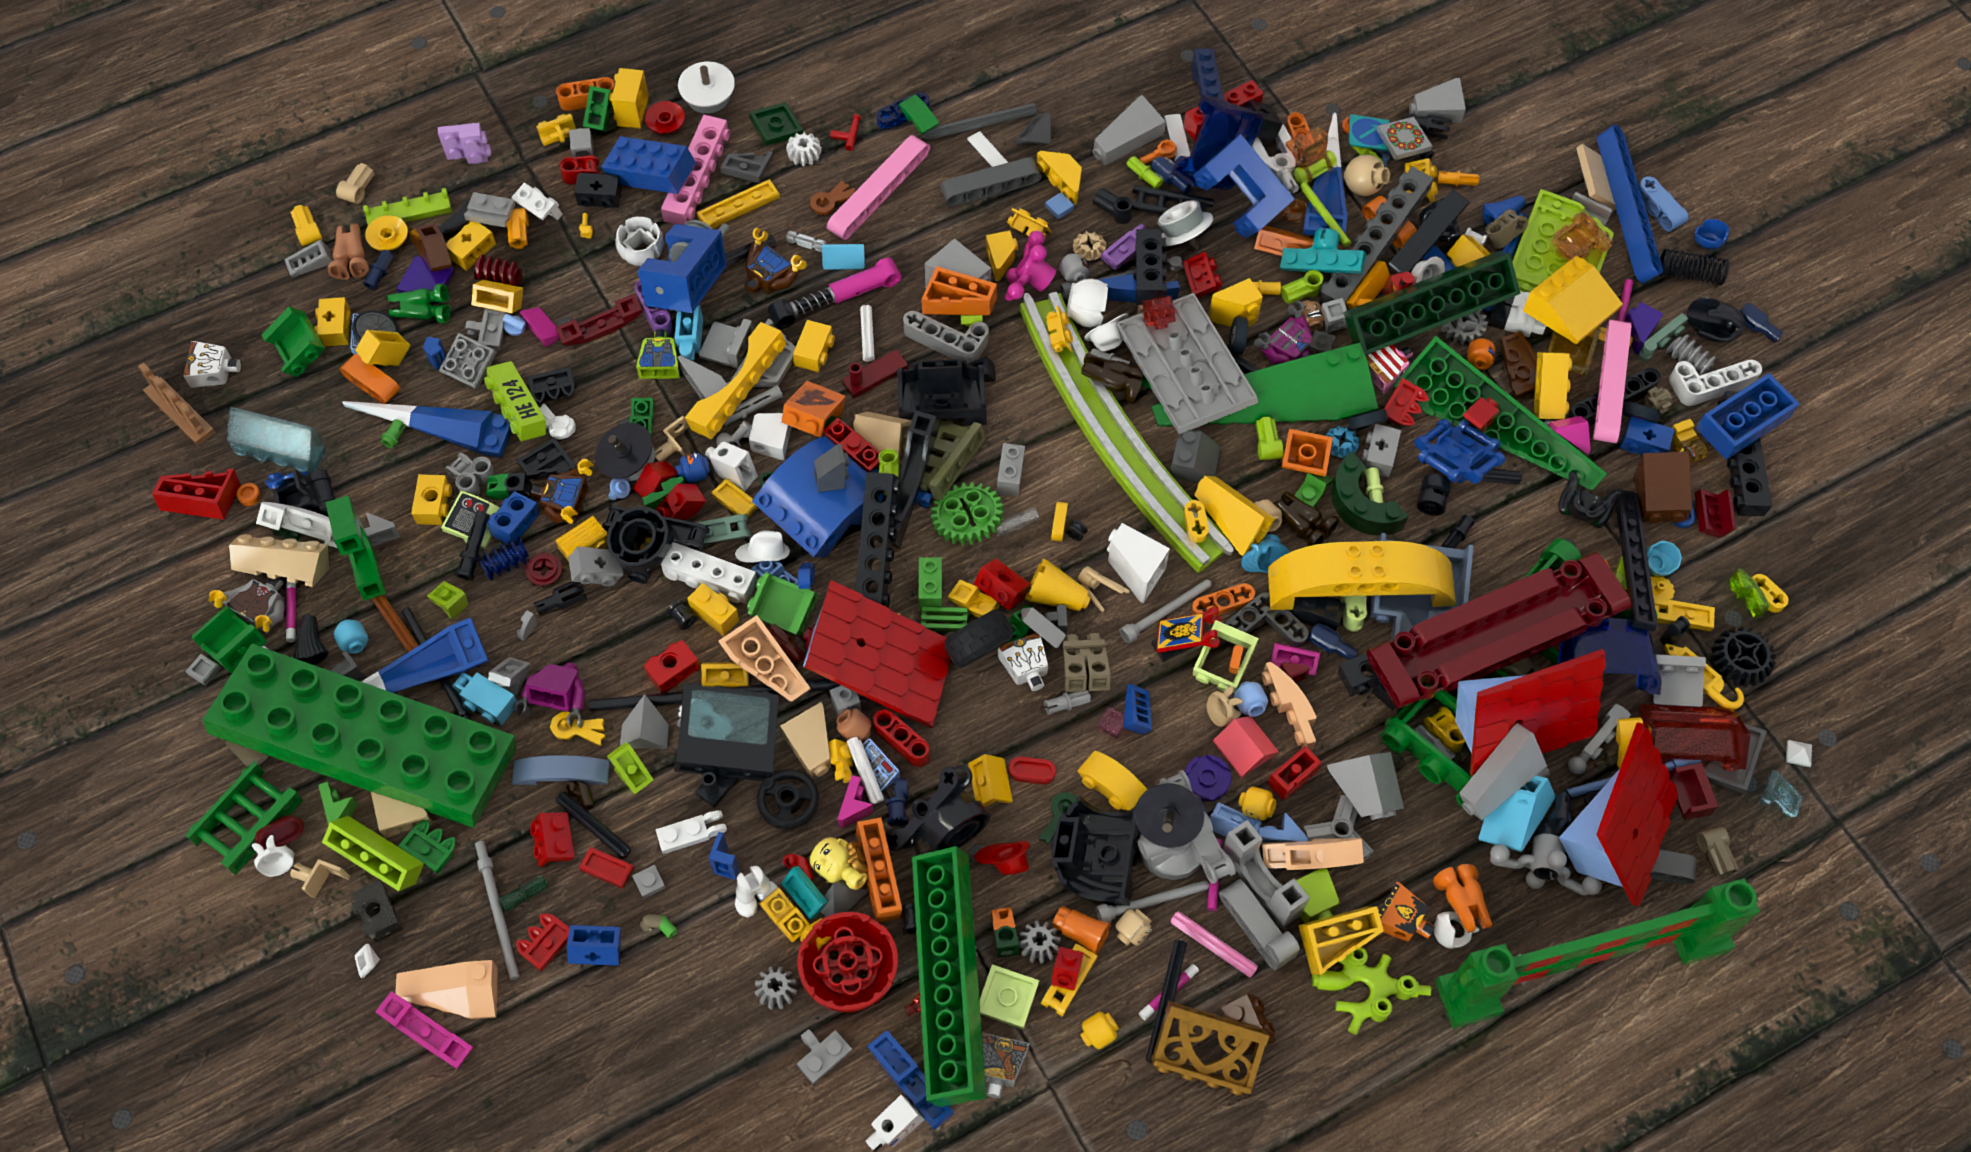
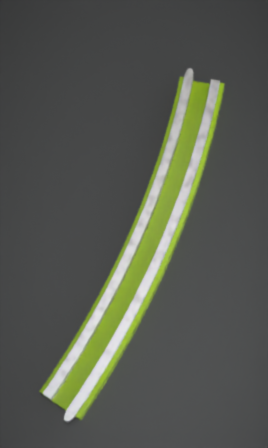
M1025 293L1024 303L1020 304V312L1034 345L1072 416L1124 491L1158 532L1198 574L1224 553L1232 555V543L1207 515L1209 532L1206 540L1195 543L1189 539L1184 520V507L1192 499L1146 444L1110 389L1081 374L1084 356L1088 351L1071 317H1068L1070 324L1067 327L1073 336V342H1071L1072 351L1070 352L1067 347H1064L1061 352H1055L1052 349L1049 334L1057 331L1049 332L1046 317L1049 312H1057V305L1062 312L1067 313L1061 293H1049L1047 300L1034 303L1033 298L1028 293ZM1192 508L1191 511L1194 518H1197L1198 512L1195 511V508ZM1196 525L1194 531H1197V534H1201L1202 531H1199L1198 525Z

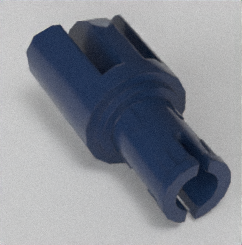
M1162 156L1153 159L1152 169L1154 173L1164 179L1163 181L1167 185L1174 184L1184 194H1187L1192 189L1193 183L1181 175V168L1174 162Z
M1747 303L1741 308L1740 312L1744 316L1745 326L1752 332L1758 333L1760 331L1773 343L1784 333L1768 321L1769 316L1752 303Z
M1316 624L1309 632V641L1328 654L1335 652L1350 660L1355 658L1359 651L1342 641L1341 634L1324 624Z

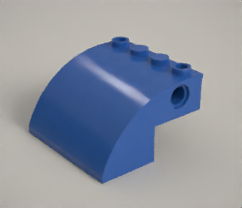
M825 436L809 442L786 459L769 477L752 500L758 508L813 557L824 558L829 555L851 524L862 525L867 473L848 456L849 466L847 468L849 479H845V489L818 492L814 476V461L835 446ZM881 493V494L879 495V497H878L879 503H880L881 500L884 498V496H885L884 493Z

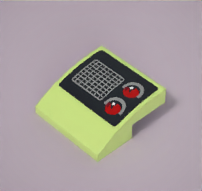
M461 491L441 529L445 533L463 538L465 543H467L475 512L482 511L491 516L500 507L480 497ZM488 524L480 546L483 549L487 548L493 537L490 535Z

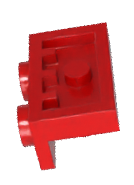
M1203 252L1183 261L1191 292L1195 294L1197 299L1213 291L1216 293L1221 291L1223 282L1219 274L1216 275L1215 270L1218 269V266L1213 257L1210 258L1206 252Z

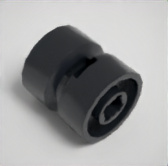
M1438 474L1426 475L1422 481L1421 492L1416 505L1417 509L1430 516L1444 514L1452 485L1451 481Z

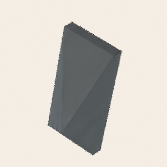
M1049 112L1035 115L1014 140L1015 144H1051V115Z
M839 880L833 883L824 896L828 903L820 913L827 917L840 912H849L869 891L864 885L858 890L850 889L845 880Z

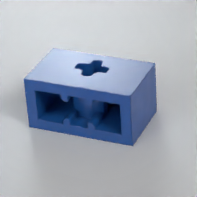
M1631 416L1625 426L1620 448L1630 453L1641 455L1643 453H1668L1674 429Z
M570 925L567 941L568 964L619 965L621 927Z

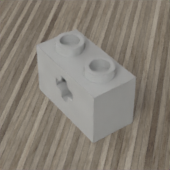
M1375 424L1373 432L1368 431L1365 444H1369L1368 450L1364 449L1361 462L1365 463L1366 469L1378 468L1380 476L1389 478L1401 430Z
M1003 443L997 480L998 495L1019 497L1025 446Z
M578 546L568 557L572 582L614 586L623 576L622 566L607 549Z

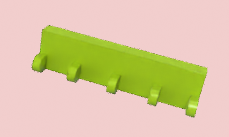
M442 188L441 193L428 195V192H424L423 197L409 200L405 196L402 197L403 201L387 204L386 201H382V205L369 208L368 205L363 206L368 225L373 220L388 215L396 216L406 223L452 212L446 188Z

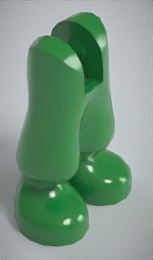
M444 283L436 284L433 291L428 288L387 295L388 301L400 302V308L388 310L391 317L430 320L435 317L440 324H447L449 322L450 306L448 304L430 305L431 302L443 303L449 301V292Z

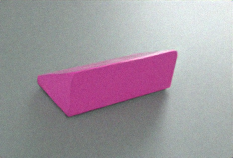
M540 307L520 311L521 318L545 347L560 339L556 326Z
M1274 642L1270 662L1279 668L1283 662L1308 665L1310 668L1308 674L1316 676L1320 652Z

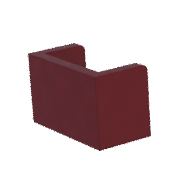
M1702 763L1676 767L1671 771L1669 778L1676 785L1678 791L1677 803L1684 820L1711 815L1719 807Z

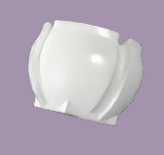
M632 217L625 221V226H619L615 240L616 248L619 255L628 263L642 266L647 258L657 259L661 255L664 247L663 233L651 219ZM641 243H645L648 246L644 250H634Z
M1092 278L1072 283L1067 304L1068 317H1071L1072 320L1083 327L1101 326L1103 320L1101 312L1105 311L1108 287L1106 286L1108 284Z

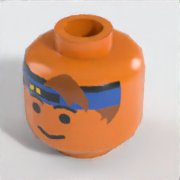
M1484 338L1473 340L1467 347V361L1478 370L1490 368L1495 362L1494 344Z

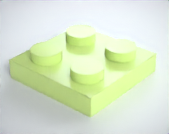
M992 965L979 1000L980 1015L1023 1030L1039 985V980Z

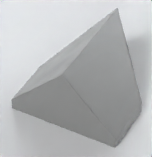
M645 694L622 724L620 746L628 742L632 748L668 749L670 726Z

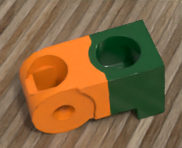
M1011 907L991 910L997 958L1019 955V941Z

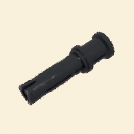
M475 512L467 544L459 555L461 560L458 570L454 572V575L465 580H474L475 578L473 573L476 563L480 561L478 553L490 517L486 512Z

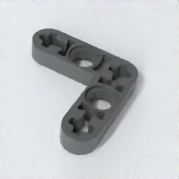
M1269 593L1259 594L1225 623L1233 628H1236L1239 623L1240 627L1238 630L1248 634L1265 620L1289 644L1295 647L1303 646L1309 635L1306 626L1289 610H1270ZM1261 602H1269V606L1265 605L1260 609V612L1258 611V609L1261 606ZM1250 613L1254 615L1255 621L1246 622L1243 619V615ZM1283 615L1287 618L1288 622L1279 624L1276 622L1275 617ZM1294 633H1302L1301 638L1299 636L1293 637Z

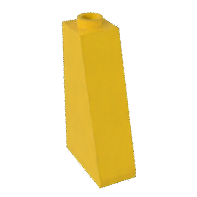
M1204 476L1199 481L1198 489L1194 495L1204 505L1206 511L1240 555L1244 556L1253 549L1251 547L1252 544H1258L1264 540L1275 520L1272 515L1216 476Z

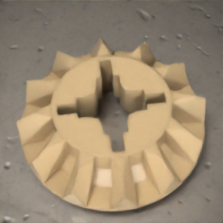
M1086 230L1084 234H1078L1077 238L1074 239L1073 250L1075 254H1080L1085 260H1096L1106 250V241L1103 240L1102 235H1097L1095 231L1088 233ZM1087 241L1093 244L1092 250L1087 245Z

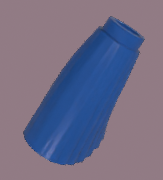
M1518 195L1500 202L1483 204L1482 216L1485 225L1488 226L1506 210L1511 209L1518 213L1526 205L1524 197Z

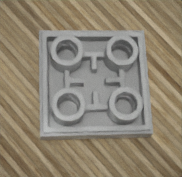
M458 333L439 371L478 390L487 373V367H490L497 351Z

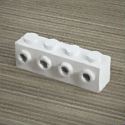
M672 542L670 550L661 563L663 573L668 579L673 581L678 579L692 588H698L704 583L717 594H724L733 603L741 602L747 604L757 584L755 571Z

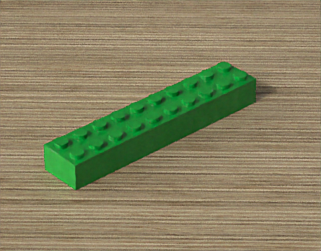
M957 846L912 857L926 1101L938 1107L987 1098L969 855Z

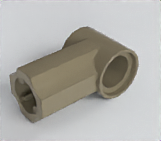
M1721 826L1697 833L1698 846L1703 853H1707L1717 877L1729 876L1739 870L1729 848L1730 838L1724 827Z

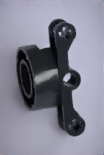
M610 505L607 520L602 524V527L608 531L607 545L610 554L622 566L629 579L642 584L648 582L653 567L666 557L672 542L701 552L704 549L703 542L706 534L710 532V529L703 524L665 517L649 507L628 509ZM646 536L652 538L649 545L640 550L641 545L646 541Z
M958 765L955 768L945 767L942 769L938 791L931 797L916 799L913 802L912 813L914 818L906 827L886 832L885 836L890 851L911 848L922 836L933 851L954 846L960 848L975 838L986 827L991 818L989 811L981 801H975L967 791H964L972 781V772L968 766Z

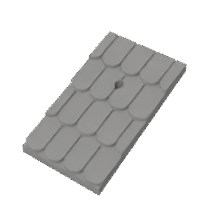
M1194 293L1117 322L1122 339L1133 354L1134 360L1151 385V389L1160 401L1178 434L1258 403L1257 395Z

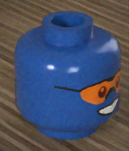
M699 452L682 456L680 458V465H676L679 477H684L685 482L688 484L703 481L707 478V474L710 473L706 456L703 457Z

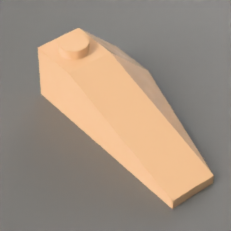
M757 615L718 641L733 662L791 703L811 690Z
M492 960L469 961L397 973L396 994L409 1003L435 1008L446 1013L450 1012L468 1019L496 1018L498 967Z

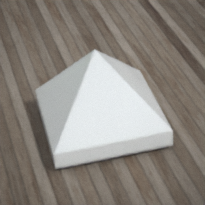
M1788 740L1786 763L1811 767L1812 745Z
M365 944L355 954L360 978H364L380 960L369 944Z

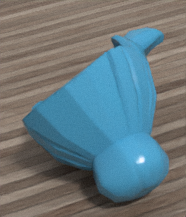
M1268 534L1260 543L1251 545L1253 549L1242 557L1241 566L1247 572L1268 573V567L1278 558L1288 554L1289 550L1280 543V538L1277 535Z

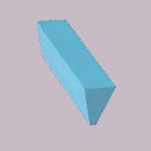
M823 244V269H864V244Z

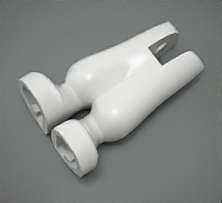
M758 866L750 867L751 873L743 876L742 873L737 876L735 907L737 912L743 917H751L757 912L758 906L755 895L761 901L777 887L774 882L769 881V878L764 875Z

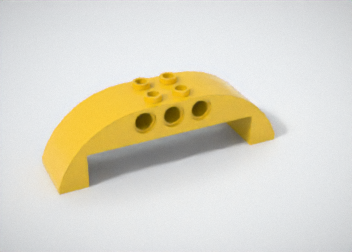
M1367 541L1317 544L1292 551L1278 558L1268 567L1270 610H1293L1295 597L1431 594L1432 607L1456 606L1451 561L1440 551L1417 543Z

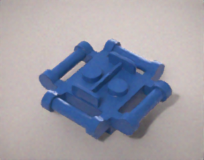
M1442 419L1435 428L1424 436H1419L1414 441L1416 448L1421 450L1418 461L1434 467L1448 476V479L1453 483L1457 481L1463 483L1466 479L1474 484L1479 483L1486 473L1495 466H1500L1505 462V456L1501 452H1496L1501 445V441L1496 438L1492 439L1475 429L1465 419L1456 428L1452 427L1447 419ZM1465 433H1467L1468 435L1472 436L1473 438H1475L1476 440L1480 441L1481 443L1485 444L1486 447L1483 446L1482 444L1478 443L1477 441H1475V440L1472 439L1471 437L1465 435ZM1438 435H1440L1437 439V442L1434 445L1429 443Z

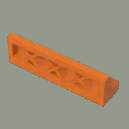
M1265 225L1258 232L1254 249L1282 256L1283 248H1311L1314 238ZM1338 245V250H1341L1342 246Z

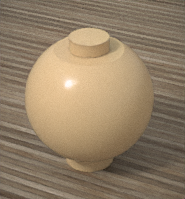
M1360 155L1350 161L1344 172V179L1347 187L1354 194L1371 196L1389 182L1390 171L1377 157Z

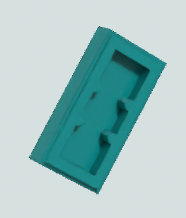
M799 866L793 867L781 882V885L810 920L816 918L828 903L826 898Z

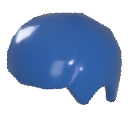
M1706 219L1701 226H1697L1694 239L1702 248L1709 250L1720 248L1727 241L1729 226L1717 219Z

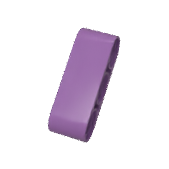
M641 280L637 281L634 287L637 300L653 332L659 329L665 330L667 337H669L673 332L670 314L667 309L645 306L644 297L641 294Z

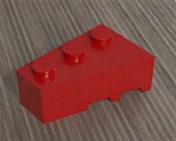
M227 469V472L215 474L212 471H206L205 475L191 476L190 473L160 476L152 495L161 511L225 520L241 484L234 469Z

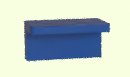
M718 832L709 855L713 873L737 881L740 870L736 857L727 854L728 846L724 833Z

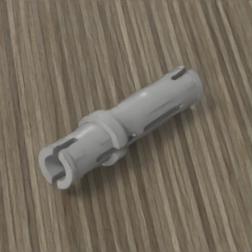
M778 385L740 403L734 411L736 414L730 416L723 425L727 426L740 418L745 419L748 414L779 398H783Z

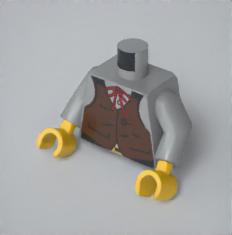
M270 578L265 585L256 580H251L247 584L230 591L213 590L209 593L208 601H215L214 606L216 608H221L223 603H226L225 606L232 609L244 622L252 624L256 629L267 634L272 626L284 619L285 601L277 592L283 585V582L278 578Z

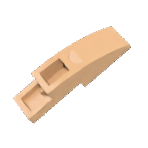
M1271 662L1266 663L1262 672V680L1264 685H1268L1270 689L1272 705L1277 707L1279 713L1286 712L1289 724H1293L1296 731L1294 735L1298 746L1301 745L1302 748L1306 746L1312 751L1316 744V739L1311 727L1314 726L1317 717L1311 704L1298 685L1284 671Z
M1362 838L1313 839V841L1264 842L1262 844L1263 861L1267 868L1302 870L1364 863Z

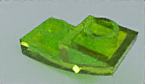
M1742 568L1737 569L1730 578L1731 590L1735 592L1737 599L1746 598V606L1751 611L1753 618L1762 617L1770 607L1764 593L1748 573Z

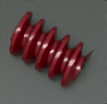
M482 254L476 262L474 278L475 280H488L518 287L522 280V269L518 268L515 261L512 262L511 266L509 260H504L502 264L500 258H497L494 263L492 256H489L486 261L485 255Z

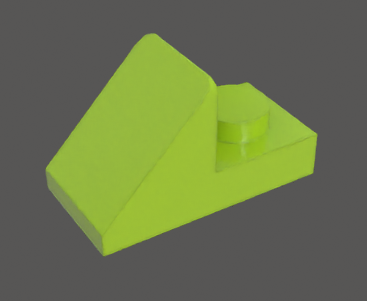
M445 581L427 595L430 601L441 607L452 620L469 605L463 590Z
M628 742L623 743L607 755L615 767L614 771L633 794L638 793L654 781Z

